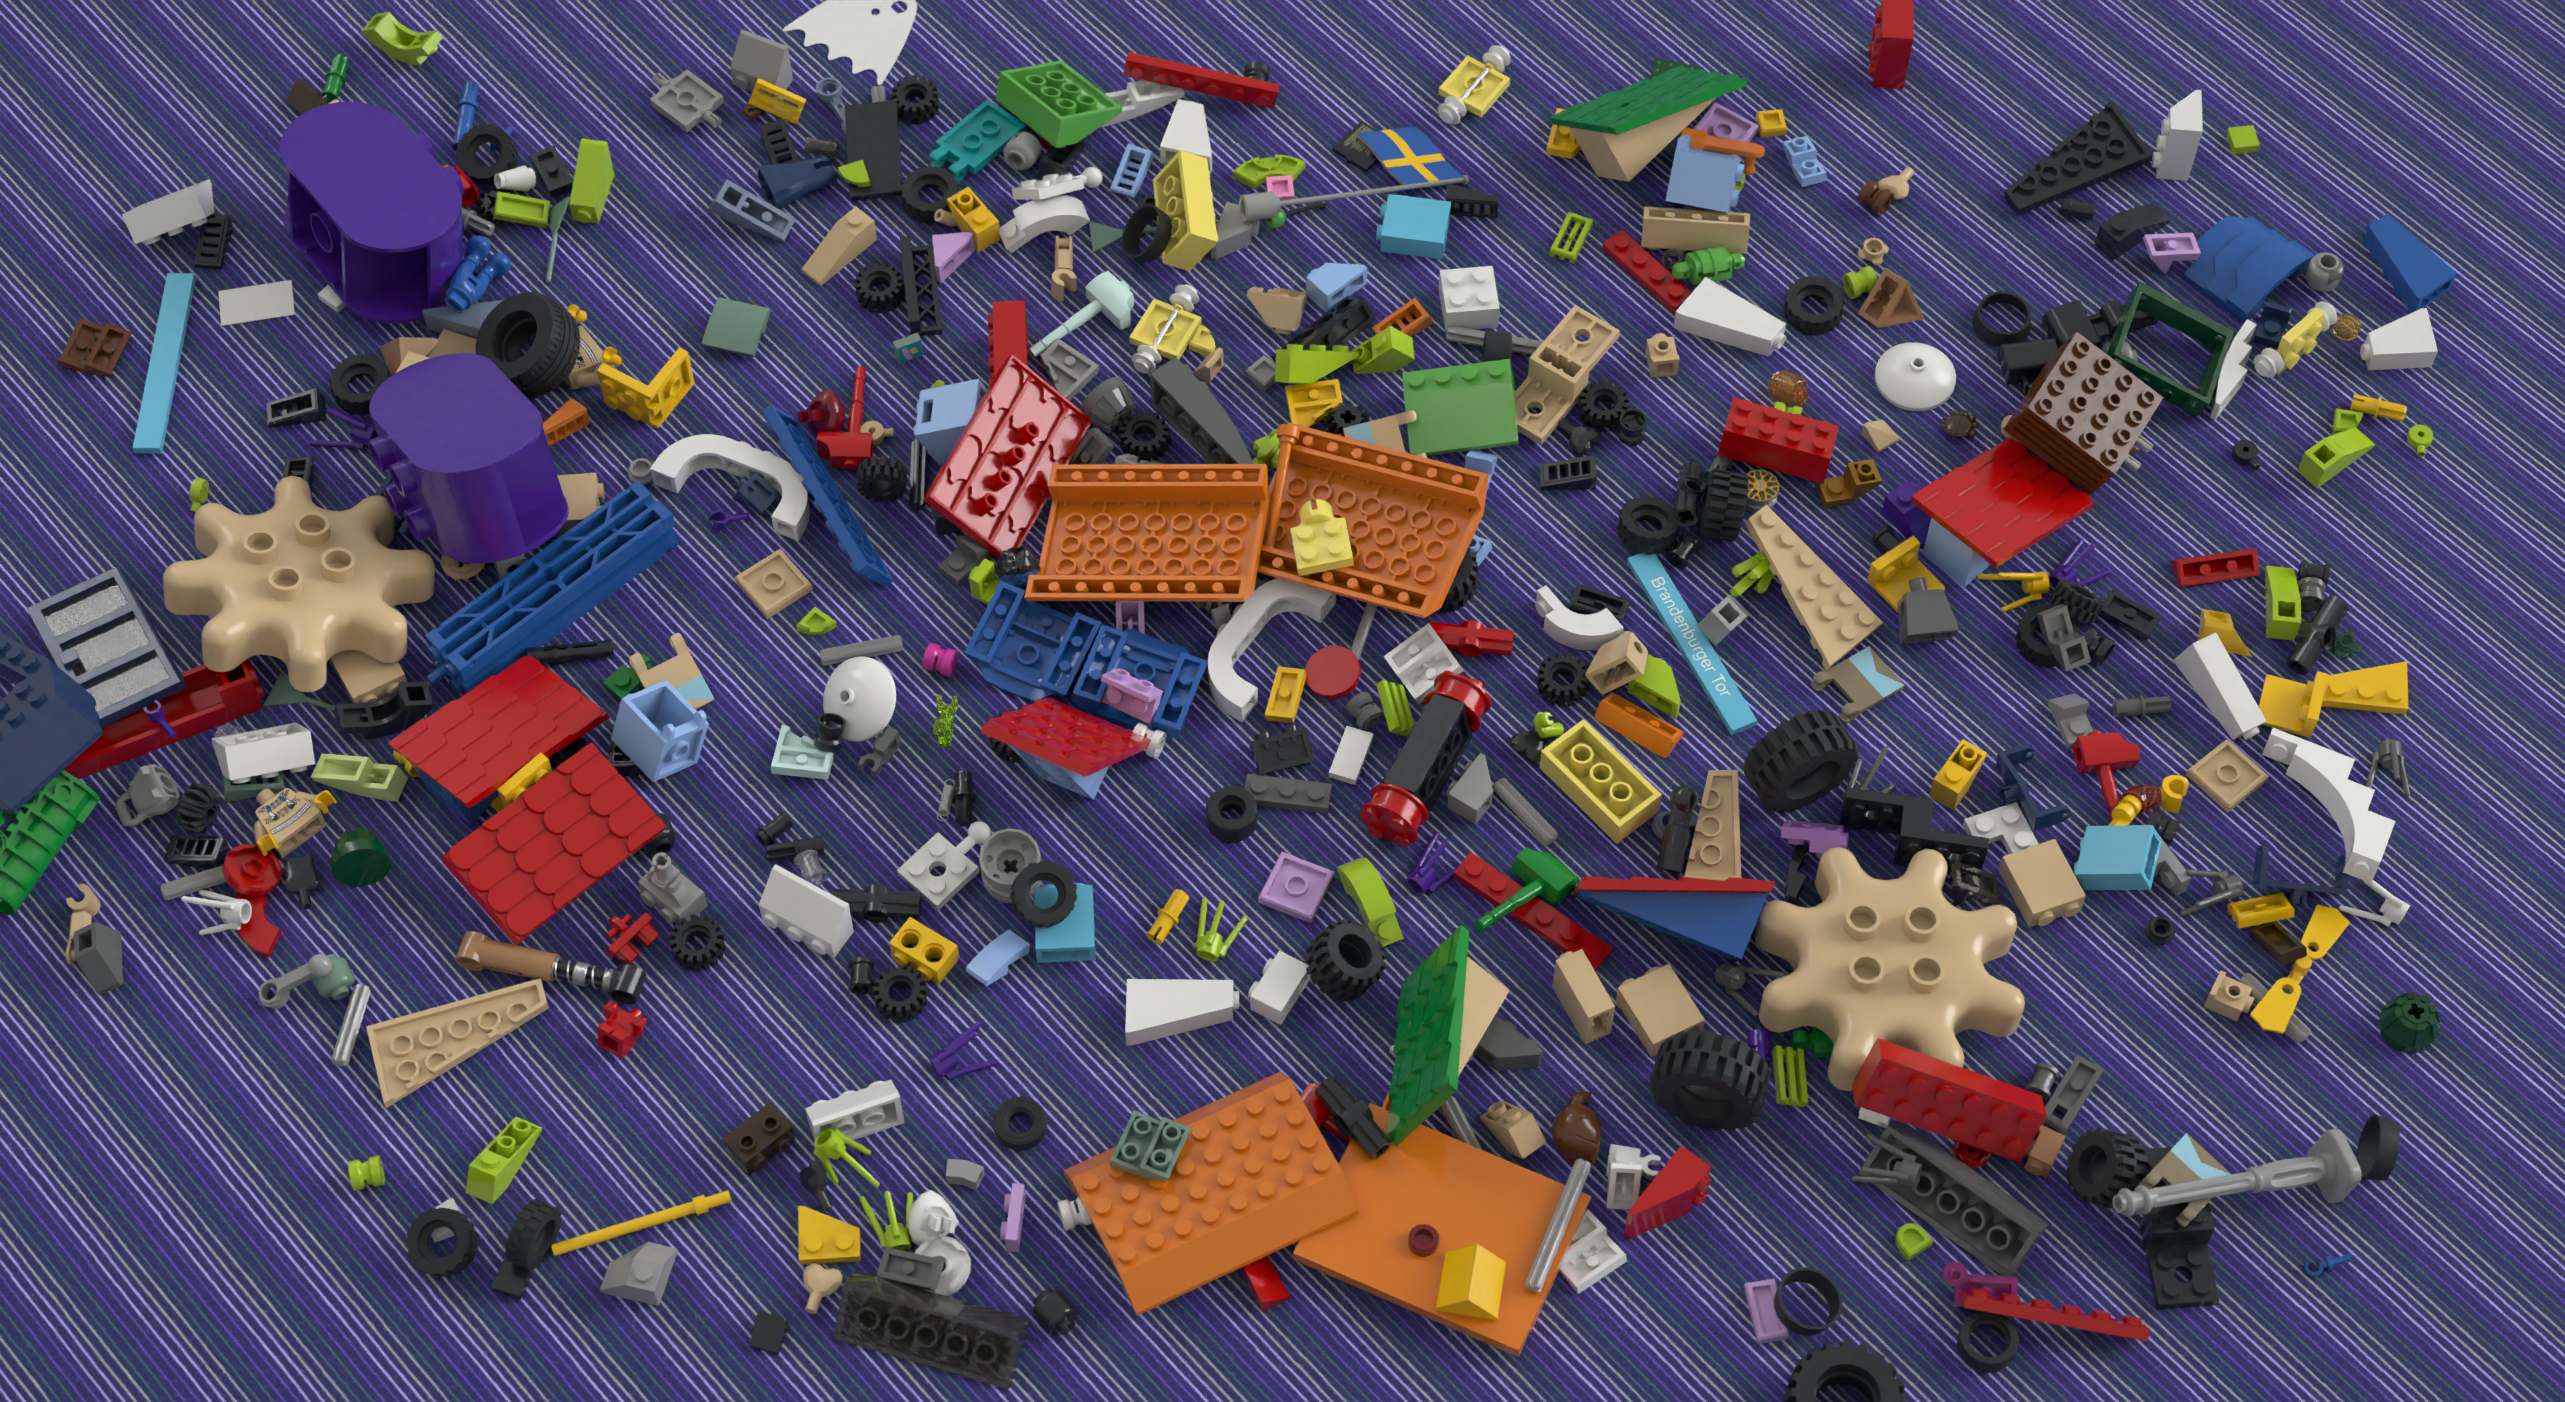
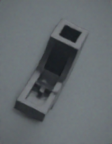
M427 681L399 682L397 689L384 699L370 703L336 704L334 713L339 734L364 733L365 739H374L392 735L411 727L430 711L433 704Z

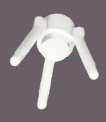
M2364 880L2363 882L2386 899L2379 910L2384 913L2383 916L2343 905L2339 906L2340 911L2378 921L2389 927L2391 922L2399 925L2410 907L2409 904L2394 897L2374 880L2371 883Z
M200 890L199 894L215 900L188 896L181 898L183 902L221 908V917L228 923L202 929L199 931L200 935L229 929L240 930L241 924L248 923L251 918V904L246 899H236L206 890Z

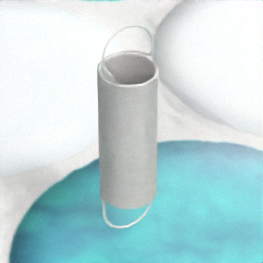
M945 785L943 788L937 818L938 814H941V816L949 815L952 796L955 788L951 785Z

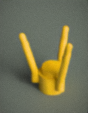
M2045 571L2032 573L1999 572L1998 574L1977 575V578L1980 580H2022L2023 591L2030 595L2001 608L2002 612L2031 601L2041 600V594L2048 593L2049 577Z

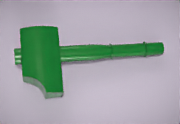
M1526 847L1515 857L1511 871L1528 885L1517 891L1510 898H1507L1505 902L1490 912H1486L1484 916L1475 921V927L1479 931H1483L1539 894L1552 905L1559 904L1574 891L1579 877L1550 853L1535 851Z

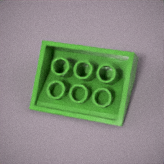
M1062 60L1001 71L999 74L995 99L1022 122L1035 130L1037 134L1050 142L1052 146L1057 148L1078 143L1120 114L1123 107Z
M1510 359L1402 373L1405 412L1413 410L1417 417L1414 422L1407 423L1410 454L1425 453L1426 456L1519 444L1515 384Z

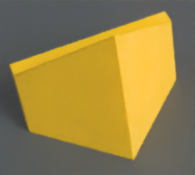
M2202 609L2197 641L2217 633L2228 653L2252 657L2233 627L2230 614Z

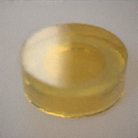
M2343 313L2337 316V322L2333 324L2332 329L2338 338L2353 340L2360 332L2361 322L2355 315Z

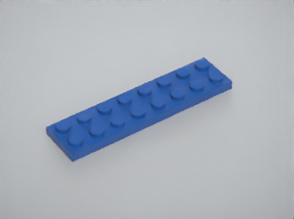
M770 404L763 410L768 419L766 424L779 437L778 445L791 457L792 460L789 463L798 474H801L804 479L801 481L803 487L810 494H813L816 499L813 501L815 507L819 512L825 514L827 518L825 523L829 530L838 536L839 541L837 543L845 554L850 556L852 560L850 566L858 575H865L872 583L877 582L884 587L894 582L892 576L802 426L797 420Z

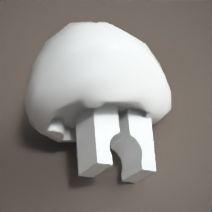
M932 1190L919 1195L908 1215L910 1236L912 1242L917 1246L928 1240L932 1242L939 1238L938 1236L954 1233L955 1227L959 1223L949 1204L941 1195Z

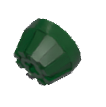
M356 828L354 832L346 830L341 833L340 839L336 840L330 864L333 876L338 882L351 887H362L383 879L390 870L391 861L387 847L374 831L366 832L364 828Z
M2409 992L2387 1002L2379 1015L2378 1028L2381 1037L2389 1046L2397 1051L2409 1054L2420 1053L2430 1048L2436 1040L2440 1030V1019L2436 1005L2432 1006L2430 1004L2429 997L2424 994L2417 996L2414 992Z

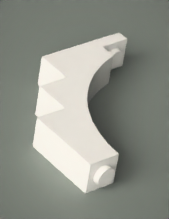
M2273 728L2262 755L2289 765L2286 775L2309 790L2326 807L2336 821L2345 843L2346 862L2343 872L2371 883L2383 857L2395 821L2368 811L2375 790L2348 780L2355 759Z

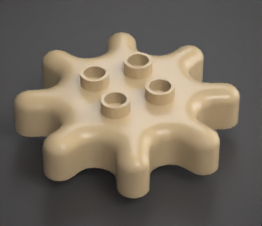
M288 476L277 482L274 491L275 504L264 513L240 515L218 503H206L197 509L194 516L195 545L197 550L207 556V558L179 561L169 565L163 575L164 604L170 612L177 615L200 614L213 617L206 623L201 635L203 662L207 668L215 672L231 671L252 656L270 655L286 663L290 684L295 689L302 692H312L325 685L327 661L338 652L359 650L378 661L386 663L397 662L406 655L407 622L405 617L392 607L399 604L425 602L430 599L434 594L435 565L431 556L424 551L386 548L394 540L395 519L394 513L385 497L380 495L369 496L349 510H325L312 502L311 489L306 480L297 476Z
M1842 847L1830 848L1820 858L1815 879V886L1823 901L1815 907L1805 908L1785 901L1773 900L1767 902L1762 907L1754 935L1756 944L1762 950L1788 961L1793 967L1794 972L1775 979L1766 986L1759 1010L1760 1022L1765 1028L1774 1032H1785L1801 1026L1817 1027L1825 1032L1834 1045L1827 1074L1830 1082L1840 1090L1852 1091L1851 1085L1877 1038L1963 1068L1965 1057L1955 1037L1956 1034L1963 1030L1974 1029L1993 1036L2006 1037L2015 1033L2019 1026L2025 1006L2024 996L2020 989L1991 976L1983 965L1988 961L2004 956L2011 949L2017 929L2015 914L2008 907L2002 905H1991L1975 911H1965L1950 904L1942 894L1948 869L1947 862L1944 856L1936 850L1924 849L1918 851L1911 859L1903 876L1892 880H1881L1867 875L1849 850Z

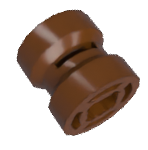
M1869 180L1860 191L1857 200L1864 206L1869 205L1872 207V211L1876 214L1882 215L1891 205L1894 193L1888 189L1883 190L1880 188L1879 183Z

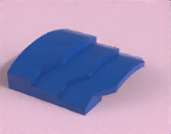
M2227 215L2196 241L2201 254L2198 260H2193L2194 263L2184 273L2183 277L2241 322L2245 323L2247 319H2251L2262 309L2265 297L2285 279L2291 276L2296 280L2307 270L2314 254L2297 241L2290 242L2274 229L2270 230L2253 216L2244 219Z
M1000 580L964 654L978 662L985 682L1031 702L1048 698L1052 695L1066 697L1092 649L1102 622L1078 612L1075 613L1074 617H1070L1037 602L1026 601L1024 598L1025 590Z
M1102 624L1073 691L1072 702L1093 715L1123 728L1134 730L1135 726L1140 722L1148 725L1150 730L1155 731L1158 729L1166 732V738H1179L1208 661L1190 655L1186 647L1155 639L1134 629L1120 631ZM1113 669H1123L1129 672L1130 676L1139 680L1150 681L1154 687L1162 690L1161 700L1153 722L1148 724L1103 703L1102 700L1107 684L1101 681L1102 675Z

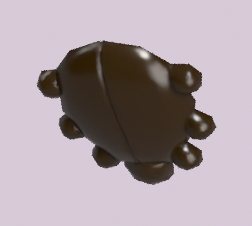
M1953 410L1949 413L1950 416H1943L1942 419L1945 422L1941 423L1939 427L1948 434L1956 437L1976 435L1974 430L1979 427V424L1977 422L1973 423L1976 420V416H1969L1967 410H1960L1958 413Z

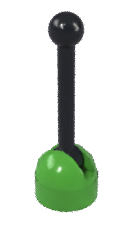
M1317 201L1314 204L1286 212L1281 209L1280 212H1277L1275 218H1268L1265 221L1269 229L1279 228L1284 224L1286 217L1316 208L1324 209L1326 202Z

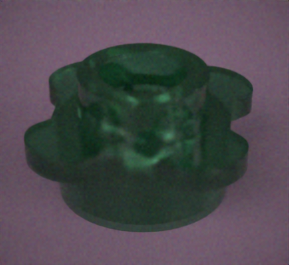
M2345 630L2344 633L2337 635L2332 651L2340 658H2349L2353 653H2360L2362 645L2357 643L2354 638L2355 633L2352 630Z

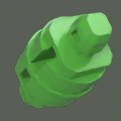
M1724 247L1704 248L1687 253L1684 262L1677 263L1672 267V274L1679 280L1688 279L1693 285H1699L1705 277L1713 282L1724 281L1732 277V271L1738 270L1745 265V258L1740 253H1729Z

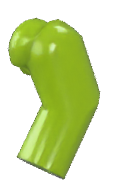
M1539 712L1534 717L1533 723L1538 735L1541 738L1562 736L1564 732L1563 725L1561 723H1553V720L1549 721L1548 717L1552 716L1549 712Z

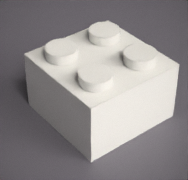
M1493 266L1440 270L1439 295L1445 332H1447L1449 326L1474 330L1498 328L1500 308Z

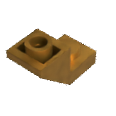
M1869 459L1847 463L1843 476L1827 478L1824 480V483L1817 482L1815 487L1823 507L1830 508L1851 504L1882 483V479L1874 460Z

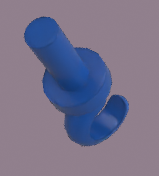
M2350 1254L2332 1259L2328 1255L2324 1257V1261L2318 1262L2319 1270L2317 1272H2311L2308 1269L2309 1262L2305 1263L2304 1270L2309 1276L2317 1277L2321 1275L2324 1268L2332 1271L2334 1266L2351 1262L2352 1258Z

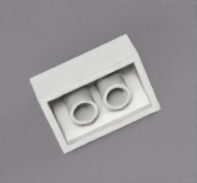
M2195 90L2171 107L2168 118L2163 119L2161 127L2162 136L2159 135L2157 138L2156 149L2158 152H2153L2152 168H2156V179L2188 181L2203 132L2201 90Z
M210 179L142 204L122 214L134 243L137 244L144 241L145 245H149L161 240L159 235L168 232L169 236L184 231V225L191 223L193 227L208 222L206 217L214 213L212 184Z
M296 722L211 738L223 776L230 781L233 780V783L248 782L251 780L250 777L261 775L262 778L275 777L279 775V771L290 769V772H300L307 770L308 765L315 764L310 730Z
M775 864L759 903L763 922L771 928L778 927L786 931L787 935L795 941L800 942L802 940L808 943L817 953L821 955L826 953L835 958L854 932L849 904Z
M892 1080L885 1082L876 1081L867 1088L858 1091H847L837 1098L828 1101L820 1100L805 1108L814 1140L820 1132L827 1128L833 1129L836 1127L843 1135L855 1140L904 1123L900 1096Z

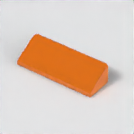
M1611 692L1600 701L1594 716L1595 720L1663 758L1669 756L1684 734L1680 729L1614 692Z

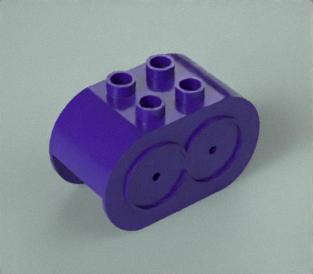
M336 102L316 107L296 118L286 128L280 141V155L287 168L288 205L284 212V227L291 241L343 303L362 318L380 323H406L424 319L423 309L446 307V291L449 288L454 272L462 262L464 223L462 220L461 196L464 194V187L457 171L452 166L443 168L436 161L434 149L429 139L423 133L414 135L398 116L375 105L361 102Z
M470 353L447 354L429 358L398 371L384 381L375 391L369 408L378 437L367 441L368 448L379 470L383 472L389 469L393 482L383 486V492L388 505L396 516L404 514L407 525L417 541L429 537L445 556L456 561L491 563L510 559L535 549L553 537L564 525L569 514V506L557 476L544 433L541 414L490 359Z

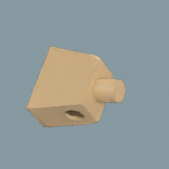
M1624 631L1619 637L1603 644L1599 648L1585 676L1603 695L1643 676L1648 651L1633 632Z

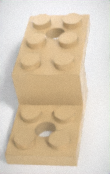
M1577 305L1569 311L1529 359L1528 377L1515 391L1517 426L1520 433L1541 445L1555 430L1559 421L1564 419L1580 400L1581 393L1588 386L1589 372L1619 338L1620 330ZM1584 335L1589 340L1580 342L1575 337ZM1536 407L1542 412L1531 414L1528 412V409Z

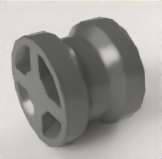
M2314 577L2300 579L2297 584L2301 598V609L2306 611L2319 610L2325 600L2322 595L2325 592V582Z

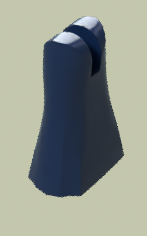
M827 155L795 162L758 166L756 170L760 186L764 194L768 196L769 203L778 209L838 180V175L831 166Z

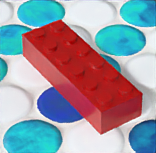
M1879 1038L1876 1039L1851 1085L1856 1106L2020 1162L2047 1116L2041 1095Z

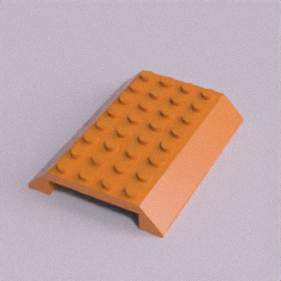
M1288 423L1300 428L1299 439L1295 441V445L1291 448L1274 548L1264 546L1276 472L1268 487V512L1257 572L1421 618H1426L1440 609L1484 514L1488 474ZM1316 499L1325 500L1331 505L1335 518L1345 517L1354 565L1299 576L1290 528L1301 524L1299 513L1303 504L1311 500L1312 510L1318 509Z
M1052 464L1048 482L1052 504L1039 566L1041 569L1037 572V575H1029L1024 597L1026 601L1245 602L1253 596L1268 512L1267 464Z
M1281 1071L1173 1120L1191 1128L1168 1181L1138 1176L1110 1166V1160L1116 1147L1063 1170L1075 1196H1079L1121 1278L1124 1292L1137 1316L1359 1213L1339 1164L1293 1082Z

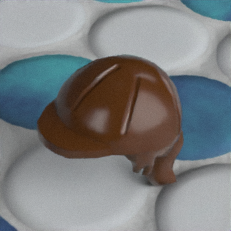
M1583 1089L1570 1097L1569 1104L1559 1111L1551 1127L1553 1142L1557 1150L1573 1166L1577 1159L1588 1161L1592 1166L1598 1158L1601 1142L1602 1123L1598 1122L1591 1109L1584 1106L1590 1102L1592 1094Z

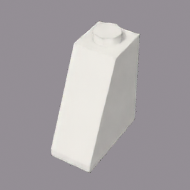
M1178 99L1160 145L1161 163L1168 164L1180 150L1207 158L1208 170L1211 174L1212 152L1203 104Z
M2421 308L2368 333L2365 344L2361 345L2360 350L2361 358L2366 361L2368 370L2432 367L2438 350L2427 308Z

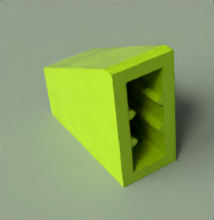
M581 139L569 203L573 220L582 223L599 224L614 178L609 147L605 141Z

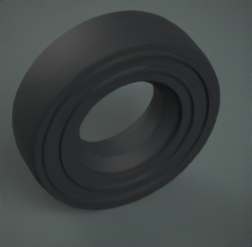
M1022 1096L1010 1098L1004 1101L995 1112L993 1118L994 1133L1000 1143L1009 1149L1021 1151L1033 1148L1045 1136L1047 1130L1046 1113L1042 1106L1031 1098ZM1025 1114L1030 1117L1032 1121L1030 1129L1024 1133L1013 1132L1009 1128L1008 1123L1014 1115Z

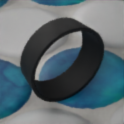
M1153 204L1140 206L1130 216L1125 225L1121 241L1124 254L1129 258L1143 262H1151L1157 259L1166 249L1171 238V218ZM1158 216V227L1152 242L1142 253H1139V241L1144 228L1153 218Z
M2006 291L1993 292L1986 295L1980 301L1972 317V326L1976 335L1982 341L1995 347H1999L2000 344L2023 342L2030 333L2031 311L2026 301L2020 296ZM1991 303H2007L2021 310L2027 322L2023 327L2013 332L1996 331L1984 323L1980 315V309Z
M2376 1114L2371 1115L2366 1121L2361 1132L2356 1160L2361 1168V1179L2385 1181L2391 1175L2400 1145V1130L2397 1122Z
M1801 1267L1789 1271L1781 1279L1774 1296V1308L1777 1317L1786 1328L1800 1335L1812 1336L1823 1332L1838 1320L1842 1311V1297L1837 1285L1829 1276L1813 1268ZM1793 1282H1803L1817 1288L1824 1295L1829 1306L1827 1323L1824 1326L1811 1327L1793 1319L1782 1303L1781 1289Z

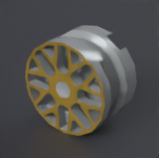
M1766 470L1748 472L1749 486L1745 509L1756 513L1765 505H1768L1771 509L1774 508L1779 492L1777 478Z

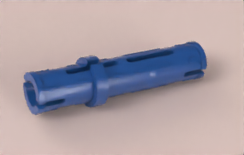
M472 80L463 82L461 99L457 103L459 112L452 144L454 151L457 150L459 140L461 141L464 133H467L472 128L474 114L478 110V103L476 101L480 86L475 82L472 89Z

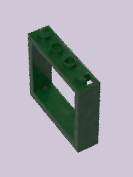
M2139 282L2127 296L2107 355L2163 397L2162 400L2197 417L2210 403L2234 331ZM2136 309L2212 348L2197 393L2120 353Z

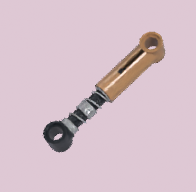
M467 931L464 934L455 958L458 965L471 971H481L485 968L531 979L541 978V981L553 983L555 979L557 981L564 979L568 980L570 984L574 983V985L585 987L592 985L594 989L602 987L604 991L609 992L613 999L625 1004L637 1003L646 979L645 971L633 965L621 964L615 970H608V968L601 970L597 969L595 965L592 968L590 964L577 962L573 964L571 960L568 962L561 961L559 954L491 940L488 936L475 931Z

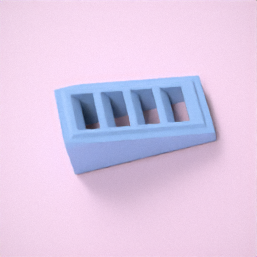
M1127 144L1110 191L1135 199L1152 163V151ZM1131 159L1141 161L1142 164L1140 165L1130 161ZM1131 167L1139 171L1138 173L1127 170V168ZM1124 175H1127V176H1130V177H1134V178H1136V179H1135V181H1132V180L1123 178V176H1124ZM1124 183L1133 187L1131 190L1119 187V184Z

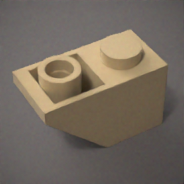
M1508 1102L1494 1103L1488 1108L1486 1113L1480 1116L1481 1121L1503 1147L1517 1157L1524 1159L1546 1143L1533 1114Z

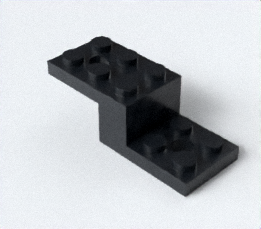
M1849 787L1846 789L1839 825H1844L1852 830L1866 829L1880 834H1896L1893 864H1899L1908 868L1911 859L1918 851L1932 849L1944 856L1948 866L1947 872L1959 873L1962 876L1968 877L1980 876L1989 846V838L1931 830L1934 803L1932 799Z
M2173 1147L2145 1149L2144 1155L2148 1157V1163L2146 1164V1168L2149 1169L2148 1174ZM2160 1180L2153 1188L2168 1185H2166L2162 1180ZM2186 1202L2154 1207L2149 1213L2144 1214L2141 1220L2140 1230L2157 1310L2217 1305L2219 1302L2208 1248V1242L2215 1229L2209 1202L2186 1227H2183L2176 1220L2177 1216L2188 1206ZM2176 1271H2184L2189 1275L2190 1281L2186 1283L2180 1282L2175 1278L2174 1273Z

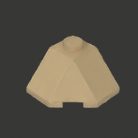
M1251 287L1248 290V298L1269 327L1276 328L1275 332L1291 334V331L1295 332L1299 328L1308 293L1283 288L1269 289L1267 293H1264V288Z

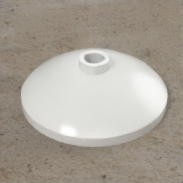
M1911 342L1896 345L1888 349L1880 357L1875 369V382L1882 396L1893 405L1910 411H1927L1939 407L1950 398L1956 384V372L1952 362L1940 350L1927 344Z
M868 657L848 659L840 664L829 677L823 697L824 713H835L845 719V731L841 734L843 739L855 742L867 741L881 733L889 723L895 709L896 688L889 670L881 662Z

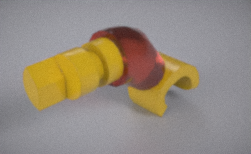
M2170 775L2163 780L2161 789L2157 785H2135L2128 788L2120 797V803L2112 811L2113 820L2108 826L2129 825L2135 816L2142 814L2146 810L2159 807L2172 813H2179L2182 797L2186 795L2189 786L2188 780L2180 775Z

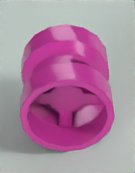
M930 643L924 653L922 668L930 672L937 670L941 675L951 677L958 663L959 652L951 648L945 650L938 644Z

